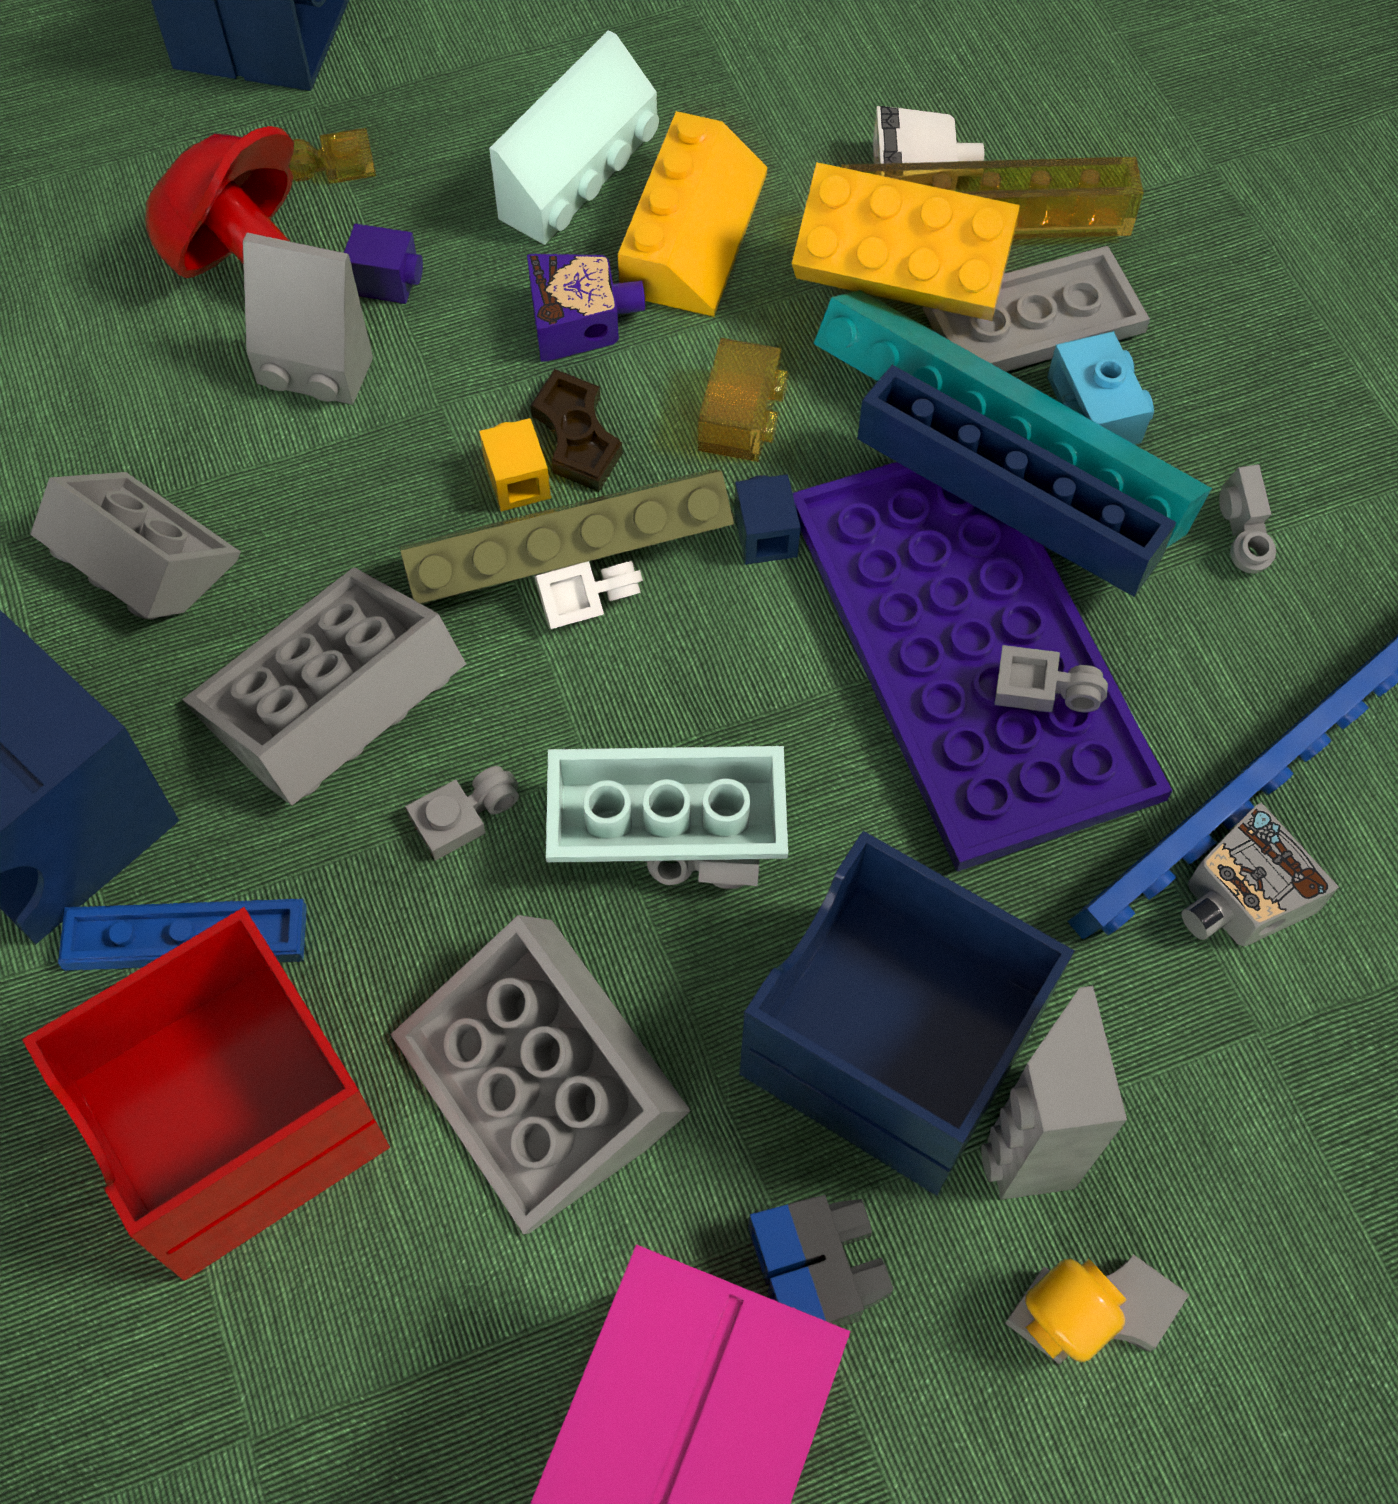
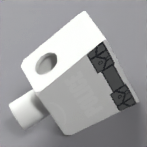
M877 106L873 134L875 175L954 191L957 173H982L984 166V144L957 143L955 119L949 114Z

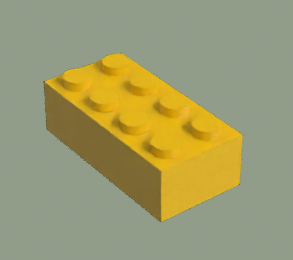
M816 162L792 260V267L797 279L851 291L861 290L874 296L993 321L1018 221L1020 205Z

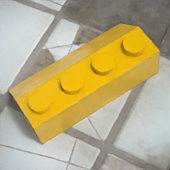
M678 111L675 112L618 252L619 283L642 281L645 301L712 317L716 314L767 176V166L723 121Z

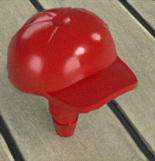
M273 126L255 129L243 137L229 134H213L183 151L157 181L146 201V231L159 256L178 275L184 278H192L203 274L218 265L232 253L244 264L243 239L246 233L290 241L271 221V218L279 210L289 194L293 181L289 164L294 153V141L282 128Z

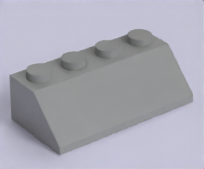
M1093 986L1080 987L1027 1063L1016 1086L1011 1089L1008 1101L1001 1108L1000 1116L995 1125L991 1127L987 1138L988 1143L982 1144L981 1154L988 1182L997 1181L1001 1200L1075 1189L1127 1120Z

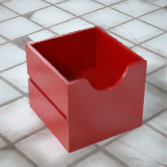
M245 907L22 1039L44 1081L63 1105L90 1148L106 1184L104 1187L105 1192L129 1236L183 1281H186L390 1148L356 1084Z

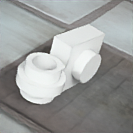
M588 561L535 576L549 629L603 615L598 593L607 591L609 601L641 593L638 582L643 581L641 571H635L633 563L630 561L601 569L603 580L595 582Z

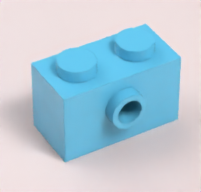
M1114 331L1056 344L1047 378L1058 402L1134 445L1142 443L1149 421L1153 418V401L1149 392L1145 389L1142 390L1134 374L1133 359L1127 350L1122 349Z

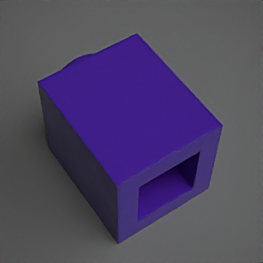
M354 223L344 253L349 254L358 296L406 304L412 285L420 283L423 272L422 255L416 254L413 233Z

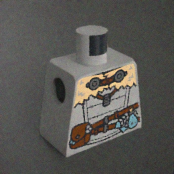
M1261 802L1198 865L1188 882L1190 891L1198 900L1182 911V919L1188 930L1198 939L1205 940L1223 927L1238 945L1248 946L1316 914L1324 907L1339 886Z

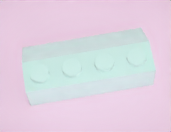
M608 30L489 148L498 219L544 245L558 230L562 231L569 225L573 215L587 200L590 201L597 196L606 180L615 171L623 169L631 154L643 142H648L658 128L657 92L617 34Z
M784 746L548 749L546 862L788 859Z

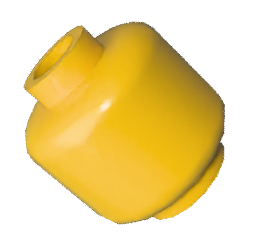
M1063 1259L1027 1292L1025 1298L1026 1306L1035 1319L1025 1328L1053 1359L1064 1351L1073 1360L1086 1362L1097 1354L1125 1326V1316L1120 1306L1127 1299L1090 1259L1082 1265L1072 1259Z

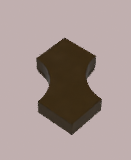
M554 369L530 405L531 415L545 424L557 440V447L552 458L553 473L599 492L623 454L622 442L608 433L596 417L595 411L600 400V387Z

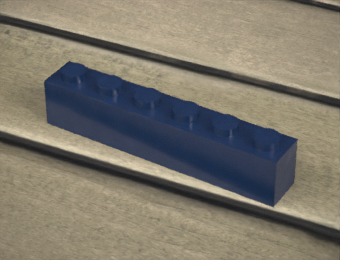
M891 365L862 400L858 440L1129 595L1136 596L1162 559L1177 522L896 366Z

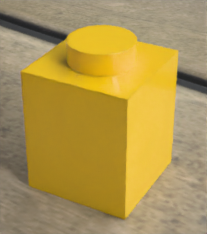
M531 418L517 422H504L493 428L479 431L484 462L501 512L551 499L548 467Z

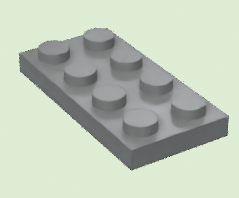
M1108 246L1005 273L993 321L924 306L922 308L934 332L1005 372L1052 359L1056 344L1113 331L1118 340L1146 333L1150 321L1148 314Z

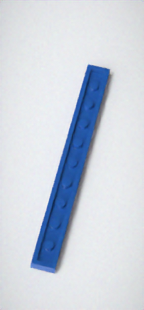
M1398 634L1067 922L1082 939H1085L1099 929H1102L1107 936L1119 929L1135 914L1129 906L1133 900L1141 893L1150 900L1176 878L1169 870L1181 858L1188 864H1191L1216 843L1209 835L1221 823L1228 830L1234 827L1255 807L1249 799L1261 789L1266 796L1271 794L1294 774L1287 765L1299 756L1305 763L1332 741L1325 733L1336 723L1341 729H1344L1369 708L1362 699L1372 691L1379 698L1398 683Z

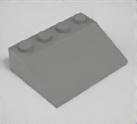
M353 567L182 700L265 786L293 806L302 797L313 793L324 779L345 762L360 755L365 746L388 727L404 719L408 711L431 692L443 687L453 674L466 665V662L438 613Z
M517 915L390 1034L523 1234H529L644 1153L691 1111L552 920Z

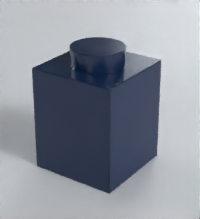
M788 474L772 477L759 475L748 480L736 481L734 515L745 565L798 557L800 523Z

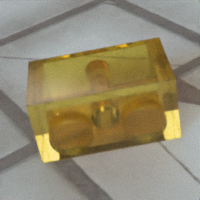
M720 338L698 419V451L759 462L763 443H773L778 412L772 411L774 401L783 402L787 387L788 371L780 370L781 348Z

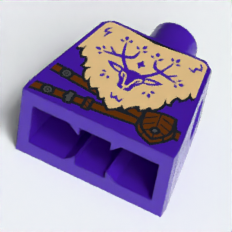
M527 254L541 362L613 345L619 340L617 314L645 311L642 281L613 284L609 259L604 255Z

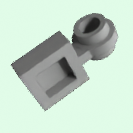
M1257 464L1238 467L1222 485L1219 495L1221 513L1225 519H1229L1233 536H1237L1230 548L1231 559L1240 570L1252 574L1260 573L1267 569L1276 556L1275 543L1267 534L1264 523L1272 514L1260 466ZM1248 547L1255 549L1258 556L1253 555Z
M1003 645L995 705L1052 712L1055 693H1059L1065 699V704L1068 708L1077 712H1092L1100 707V703L1106 699L1108 683L1103 678L1101 670L1089 665L1075 666L1068 673L1059 672L1060 652Z
M500 766L485 769L474 778L472 786L475 790L468 797L455 779L405 806L409 819L435 861L486 833L484 824L478 815L480 812L487 809L490 814H499L508 810L519 799V794L516 791L518 789V782L510 771H504Z
M759 859L676 860L677 863L673 864L665 861H647V868L651 876L666 885L682 883L690 877L693 871H699L698 882L713 883L720 888L736 889L744 885L758 886Z

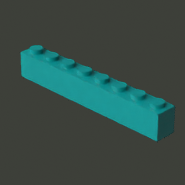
M858 290L831 297L814 340V345L876 381H879L889 367L894 365L1177 522L1167 547L1184 537L1190 530L1212 489L1211 487L869 294Z

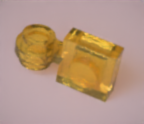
M366 128L319 135L322 148L320 150H316L309 142L303 139L293 140L294 153L289 168L295 181H307L316 172L325 170L329 184L376 176Z

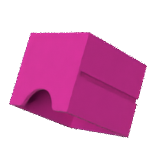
M636 1244L530 1504H791L851 1331Z

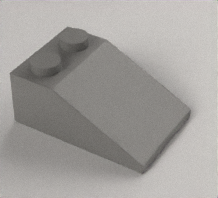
M246 233L243 239L246 352L257 384L264 385L275 391L287 390L310 395L325 402L337 401L353 405L372 362L373 355L349 254Z

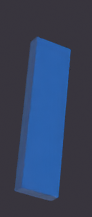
M303 899L65 907L58 964L64 971L142 968L243 907L249 913L279 963L304 962L307 906Z

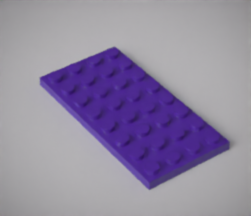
M898 462L793 493L803 538L957 872L1168 800L1172 789L1042 544ZM1007 645L1060 652L1059 672L1068 673L1071 668L1079 665L1096 667L1101 670L1103 678L1108 683L1107 697L1100 703V707L1092 712H1077L1068 708L1065 704V699L1059 693H1055L1052 712L995 705L1002 646Z

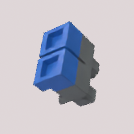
M821 1195L750 1214L748 1231L765 1284H769L768 1293L770 1299L834 1325L844 1326L859 1322L864 1309L870 1308L891 1296L893 1286L882 1258L850 1267L843 1248L845 1245L870 1238L872 1235L870 1220L862 1199L841 1201L829 1205L826 1195Z

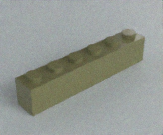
M709 469L399 546L412 599L421 604L733 525L734 521L723 473L720 470Z

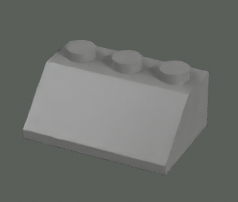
M127 472L49 477L30 533L31 536L50 549L49 552L52 556L72 564L86 574L88 581L92 585L115 595L127 604V609L134 615L150 620L184 613L237 562L241 551Z

